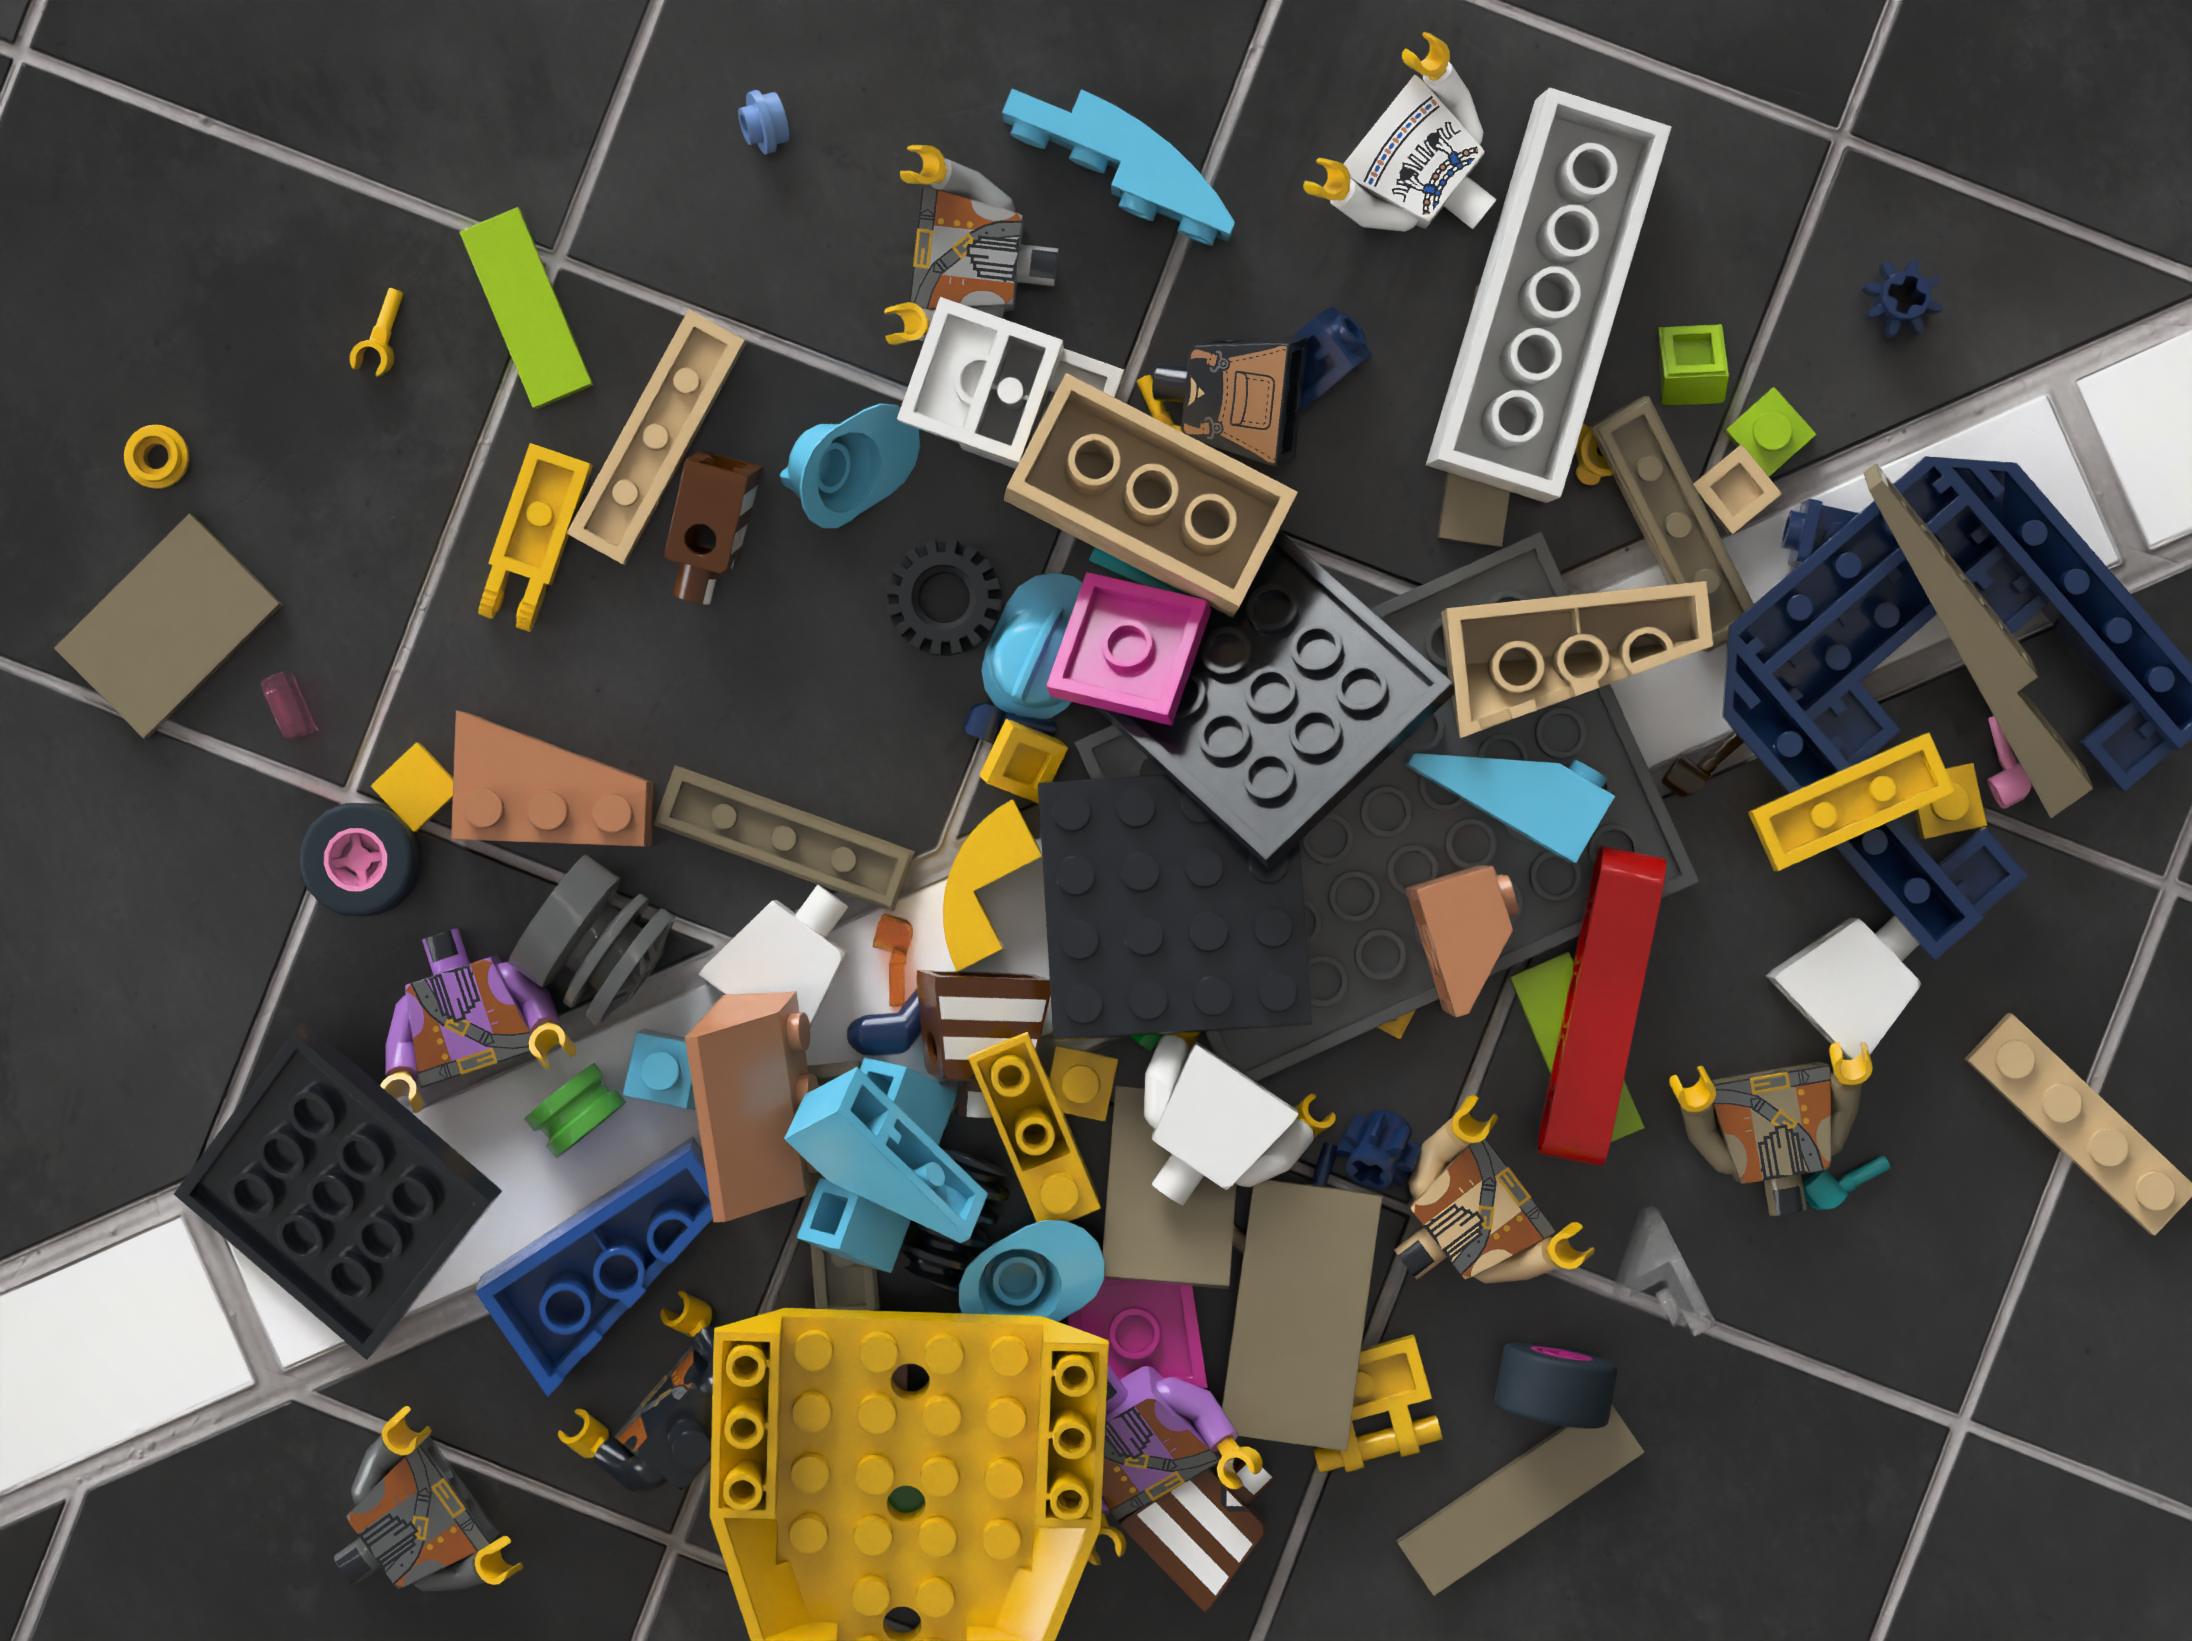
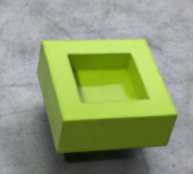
M1775 387L1771 388L1723 431L1736 447L1741 444L1768 477L1816 435Z

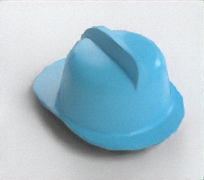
M877 404L860 411L840 424L816 425L806 430L798 438L790 453L788 467L779 476L783 485L794 491L796 496L801 499L802 507L810 521L821 528H839L852 521L863 511L890 496L905 483L916 465L920 449V437L918 428L897 421L901 407L894 404Z
M1055 572L1034 576L1020 585L1007 602L986 648L981 669L985 691L997 708L1008 713H1014L1017 716L1045 720L1051 719L1070 705L1071 701L1051 697L1046 685L1082 586V582L1074 576Z
M1043 1220L1025 1226L1010 1236L993 1243L966 1267L959 1283V1306L962 1313L1043 1316L1058 1322L1083 1308L1097 1295L1104 1281L1105 1258L1098 1242L1084 1228L1063 1220Z

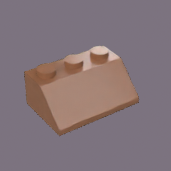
M1476 865L1405 887L1442 1010L1454 1017L1470 1013L1513 931L1509 916L1519 913L1516 896L1508 875H1497L1493 866Z
M797 991L722 995L685 1037L713 1222H727L804 1197L821 1176L784 1139L804 1095L819 1087L816 1075L808 1073L805 1051L808 1050L810 1045V1023L807 1014L799 1012Z

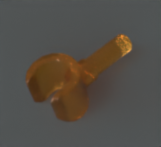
M883 914L878 922L872 947L892 952L889 961V1006L901 1007L905 1003L906 956L913 937V927L906 919Z

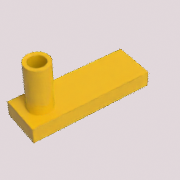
M1925 733L1753 809L1748 814L1773 870L1780 871L1955 793V789L1930 733Z

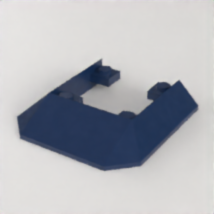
M1925 456L1893 483L2012 634L2041 610L2120 701L2122 706L2078 743L2119 792H2126L2173 750L2181 749L2192 739V664L2017 463ZM1874 500L1728 626L1722 718L1788 794L1870 758L1901 731L1860 681L1937 615ZM1894 819L1834 846L1934 961L1984 919L1982 917L1984 913L2028 876L1986 827H1981L1938 865L1898 819Z

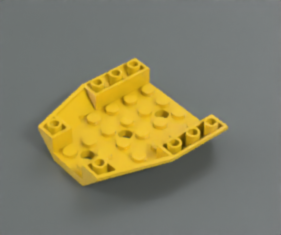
M782 1308L715 1328L710 1519L750 1640L1055 1641L1101 1529L1109 1341L1043 1316ZM904 1364H916L926 1370L929 1375V1381L923 1388L917 1391H904L896 1386L892 1375L898 1367ZM912 1486L923 1494L925 1501L916 1511L906 1513L893 1508L888 1497L898 1487ZM896 1607H909L918 1613L921 1621L911 1631L897 1632L886 1624L884 1620L886 1614Z

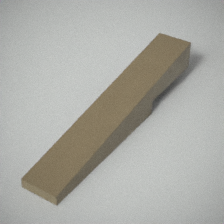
M1877 463L1864 472L1869 492L2050 818H2053L2091 791L2093 786L2085 766L2023 690L2025 686L2038 678L2031 657Z

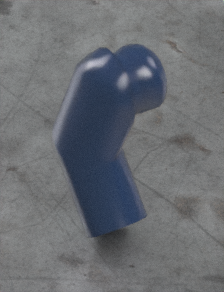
M917 989L914 990L897 1013L869 1014L851 1022L847 1029V1040L850 1046L858 1053L867 1056L902 1054L909 1050L922 1033Z

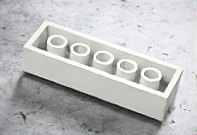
M1550 87L1535 100L1426 466L1544 503L1561 497L1671 126Z

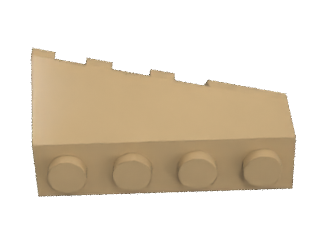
M1707 581L1446 608L1441 612L1448 679L1454 685L1452 701L1459 739L1713 646Z

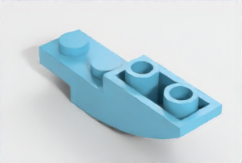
M1015 89L1011 90L1002 111L1004 122L1013 126L1010 132L1011 136L1041 149L1046 148L1048 141L1072 150L1069 157L1071 161L1095 172L1104 173L1107 165L1118 169L1111 184V194L1121 198L1118 205L1119 208L1134 216L1154 221L1156 214L1159 213L1181 222L1177 231L1190 239L1211 246L1216 237L1229 242L1234 231L1235 221L1217 193L1199 171L1175 147L1146 124L1117 106L1082 89L1072 113Z

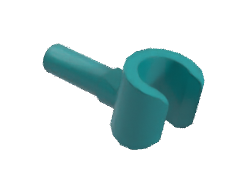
M1882 1155L1845 1174L1838 1181L1828 1170L1816 1171L1803 1182L1806 1201L1812 1208L1817 1210L1833 1209L1839 1206L1848 1196V1193L1855 1190L1857 1186L1890 1170V1164L1886 1157Z

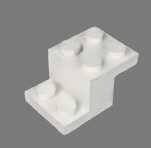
M940 297L897 421L957 442L964 451L1016 469L1066 373L1115 398L1124 369L1064 349L1063 340Z

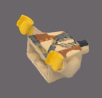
M1476 1095L1468 1096L1455 1116L1422 1144L1421 1152L1408 1182L1412 1198L1407 1205L1424 1227L1395 1248L1394 1251L1416 1280L1447 1257L1465 1280L1474 1276L1484 1284L1529 1280L1559 1267L1569 1270L1577 1268L1592 1256L1595 1251L1592 1247L1585 1252H1578L1569 1244L1568 1238L1577 1234L1583 1226L1578 1222H1572L1553 1238L1549 1237L1557 1230L1486 1138L1498 1120V1115L1496 1113L1493 1114L1490 1120L1486 1122L1476 1121L1472 1118L1469 1111L1474 1107L1479 1097Z

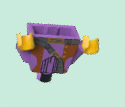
M455 928L422 939L433 976L405 985L406 995L395 1005L386 1042V1079L383 1080L380 1086L395 1099L409 1095V1102L414 1113H419L423 1110L424 1102L416 1085L417 1079H419L421 1088L529 1052L535 1056L545 1069L549 1070L551 1065L547 1060V1055L553 1046L561 1044L570 1058L575 1056L577 1049L573 1041L562 1030L557 1010L546 987L539 986L508 964V962L502 963L498 956L469 963L459 929Z
M1108 1364L1101 1529L1098 1536L1104 1534L1112 1538L1118 1557H1121L1125 1552L1126 1539L1120 1530L1108 1525L1106 1517L1110 1513L1118 1522L1217 1464V1473L1220 1481L1230 1489H1239L1243 1487V1482L1233 1469V1462L1236 1457L1246 1463L1253 1475L1261 1472L1263 1461L1260 1454L1253 1448L1238 1446L1235 1441L1238 1437V1432L1210 1391L1174 1377L1163 1378L1153 1367L1142 1366L1124 1378L1119 1379ZM1094 1544L1088 1561L1098 1566L1101 1565V1560Z

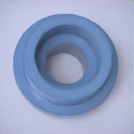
M759 90L747 92L746 106L738 109L739 122L744 138L748 145L758 144L763 154L775 152L777 144L789 141V127L781 100L775 92L764 95Z

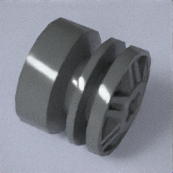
M584 855L563 877L532 919L511 953L508 964L541 987L551 983L564 969L573 973L574 977L568 986L563 1003L572 1008L586 995L591 987L598 992L584 1017L594 1025L600 1026L613 1011L631 1000L650 975L664 952L663 949L668 933L676 917L662 908L643 929L639 927L637 923L646 910L650 898L643 893L639 894L618 912L610 905L616 896L621 878L589 855Z

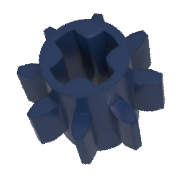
M1913 258L1905 266L1904 271L1898 273L1894 265L1887 260L1879 266L1880 275L1884 282L1882 284L1867 282L1861 288L1863 293L1873 297V308L1867 311L1863 317L1865 320H1872L1878 317L1886 323V338L1890 339L1898 332L1900 326L1907 324L1913 335L1921 334L1925 331L1919 315L1922 313L1929 315L1937 314L1943 309L1941 304L1931 300V289L1941 280L1939 276L1926 280L1921 274L1917 273L1919 259ZM1903 284L1908 287L1906 297L1915 301V305H1911L1900 313L1896 310L1897 299L1889 296L1888 292L1894 291Z
M1377 1110L1371 1112L1367 1118L1358 1113L1354 1115L1349 1128L1345 1129L1336 1153L1349 1158L1346 1163V1171L1354 1182L1368 1189L1381 1190L1387 1188L1391 1181L1399 1186L1404 1184L1408 1172H1412L1422 1148L1416 1143L1409 1142L1412 1130L1405 1119L1390 1111Z

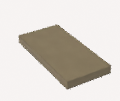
M1268 1179L1253 1186L1222 1410L1238 1432V1436L1347 1451L1382 1202L1381 1194Z

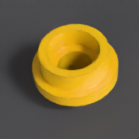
M148 425L137 430L129 438L124 451V462L128 473L136 482L149 488L162 489L174 485L183 477L189 464V449L183 437L175 430L163 425ZM155 446H164L168 452V461L162 468L153 469L149 465L148 454Z

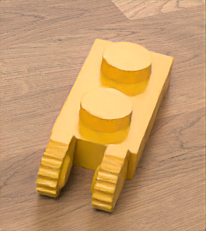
M532 443L529 444L488 564L492 565L478 608L479 615L490 619L494 618L504 600L509 572H513L530 578L524 598L521 600L516 613V628L528 632L532 630L545 597L547 584L552 586L569 537L566 533L576 517L593 465Z

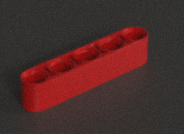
M1607 846L1599 848L1592 871L1539 1129L1538 1154L1597 1166H1603L1606 1161L1666 874L1665 858Z

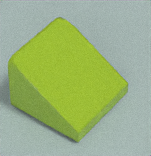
M1722 324L1658 327L1662 404L1676 406L1719 404L1724 402L1729 373Z

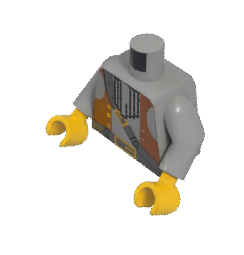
M910 145L907 147L908 151L916 152L921 156L923 169L920 174L913 171H900L901 179L911 184H931L932 188L922 187L909 302L888 307L884 311V314H898L905 324L903 333H894L886 336L889 344L898 345L917 339L925 341L940 297L1002 318L1004 312L1014 311L1017 282L1055 286L1059 248L1022 244L1024 219L1023 215L1015 212L1012 198L981 173L951 160L944 159L942 153L934 146Z

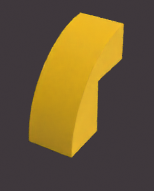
M1014 799L993 811L972 831L959 850L949 872L943 901V927L949 955L956 972L1004 948L976 890L1042 857V853Z

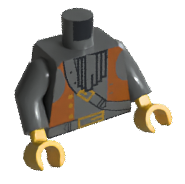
M408 1406L403 1407L384 1425L382 1434L366 1450L351 1488L352 1499L356 1506L347 1515L349 1523L359 1535V1538L334 1555L338 1568L353 1586H358L380 1569L384 1570L398 1589L411 1583L423 1592L467 1590L485 1582L492 1585L500 1584L523 1569L521 1562L512 1566L507 1564L501 1556V1549L511 1543L510 1538L502 1536L491 1543L499 1532L429 1436L432 1432L431 1428L427 1426L420 1433L409 1429L405 1422V1416L412 1409Z

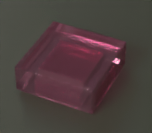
M281 671L261 680L263 684L260 685L283 738L301 740L319 732L294 673Z

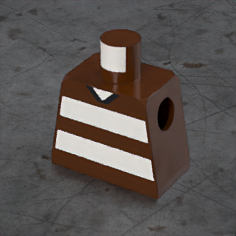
M701 450L685 460L664 558L680 563L673 591L674 596L695 603L710 604L717 574H727L737 566L763 469L762 465ZM700 524L707 525L714 531L716 535L715 545L706 544L701 540L698 533Z
M917 970L916 983L924 1061L927 1073L945 1080H958L957 1115L991 1118L992 1114L968 1060V1056L1025 1032H1028L1037 1052L1051 995L1050 980L1027 973Z
M1241 1459L1233 1469L1241 1478L1243 1487L1235 1490L1226 1487L1220 1481L1217 1469L1213 1466L1119 1521V1525L1204 1612L1213 1605L1267 1529L1265 1519L1251 1505L1276 1480L1263 1463L1261 1472L1253 1475L1246 1463Z

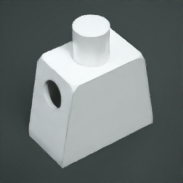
M818 884L797 913H794L779 901L773 900L703 967L699 975L726 995L797 991L799 1012L807 1014L811 1029L848 954L844 948L827 937L848 906Z
M1895 916L1875 934L1859 918L1851 917L1772 969L1766 977L1830 1044L1840 1042L1843 1057L1846 1060H1852L1860 1054L1861 1042H1865L1868 1046L1869 1054L1872 1053L1919 989L1921 982L1902 963L1919 944Z

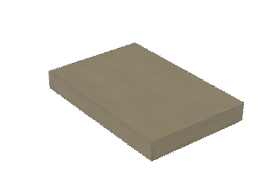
M188 514L54 649L142 738L149 739L283 604L194 515Z
M1115 1086L1103 1256L1105 1258L1104 1279L1229 1289L1236 1184L1234 1183L1228 1190H1225L1206 1176H1203L1184 1206L1156 1189L1152 1182L1172 1153L1152 1140L1154 1128L1148 1124L1144 1117L1145 1088Z

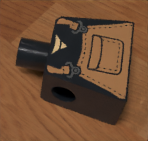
M1283 336L1209 339L1191 345L1187 366L1162 362L1158 364L1153 378V398L1156 401L1183 404L1182 433L1202 443L1264 464L1280 465L1295 458L1308 337Z

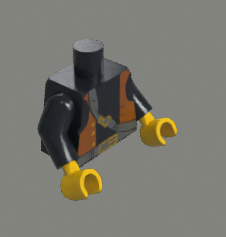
M678 1291L679 1296L684 1301L682 1314L679 1316L663 1308L660 1316L666 1326L689 1337H693L691 1346L614 1434L615 1438L609 1439V1432L606 1426L583 1409H576L574 1411L584 1419V1426L578 1435L569 1437L563 1431H558V1437L563 1443L584 1458L594 1457L596 1465L633 1493L643 1494L662 1488L668 1481L682 1491L711 1460L714 1329L717 1327L710 1325L712 1320L710 1305L684 1291Z

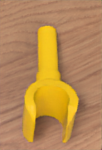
M393 288L388 289L377 324L373 327L370 339L356 344L350 353V364L354 370L360 368L364 352L368 347H373L380 353L381 363L377 368L376 377L384 375L392 368L395 356L388 342L404 294L403 292Z
M1147 375L1138 379L1137 384L1152 417L1182 432L1181 426L1174 424L1163 401L1154 400L1152 376Z

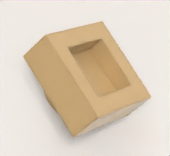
M1742 444L1693 483L1704 506L1729 536L1734 534L1782 494Z

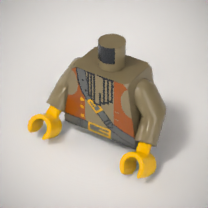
M1840 1042L1831 1044L1829 1053L1833 1067L1832 1074L1829 1064L1819 1061L1710 1080L1705 1068L1698 1066L1699 1081L1689 1088L1682 1087L1677 1075L1671 1076L1669 1084L1680 1103L1688 1140L1717 1172L1732 1174L1734 1180L1741 1184L1764 1181L1769 1215H1786L1807 1210L1801 1174L1830 1169L1831 1157L1843 1150L1859 1111L1863 1082L1869 1078L1873 1070L1867 1044L1861 1042V1052L1852 1060H1843Z

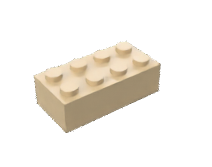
M1066 373L1007 485L1004 501L1189 596L1208 600L1209 606L1233 618L1298 492Z

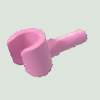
M1993 716L1988 718L1998 760L2003 771L1988 778L1987 784L1999 807L2006 809L2023 800L2028 795L2031 789V782L2021 764L2018 763L2013 749Z

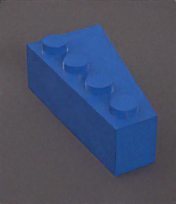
M692 1136L480 1277L475 1291L476 1295L547 1397L561 1384L564 1377L582 1357H585L596 1346L617 1319L628 1308L630 1309L645 1293L647 1287L668 1264H671L712 1220L713 1216L702 1148Z

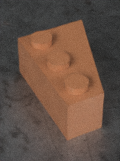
M456 710L451 839L652 846L654 782L490 722L473 714Z

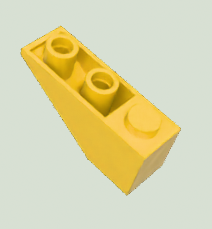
M1028 1032L969 1055L968 1060L1036 1222L1043 1220H1063L1069 1222L1101 1209L1097 1191Z

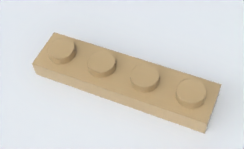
M688 309L566 534L626 565L747 343L745 339Z
M2007 1013L1964 1058L1966 1062L2149 1234L2155 1236L2192 1197V1182L2013 1014Z

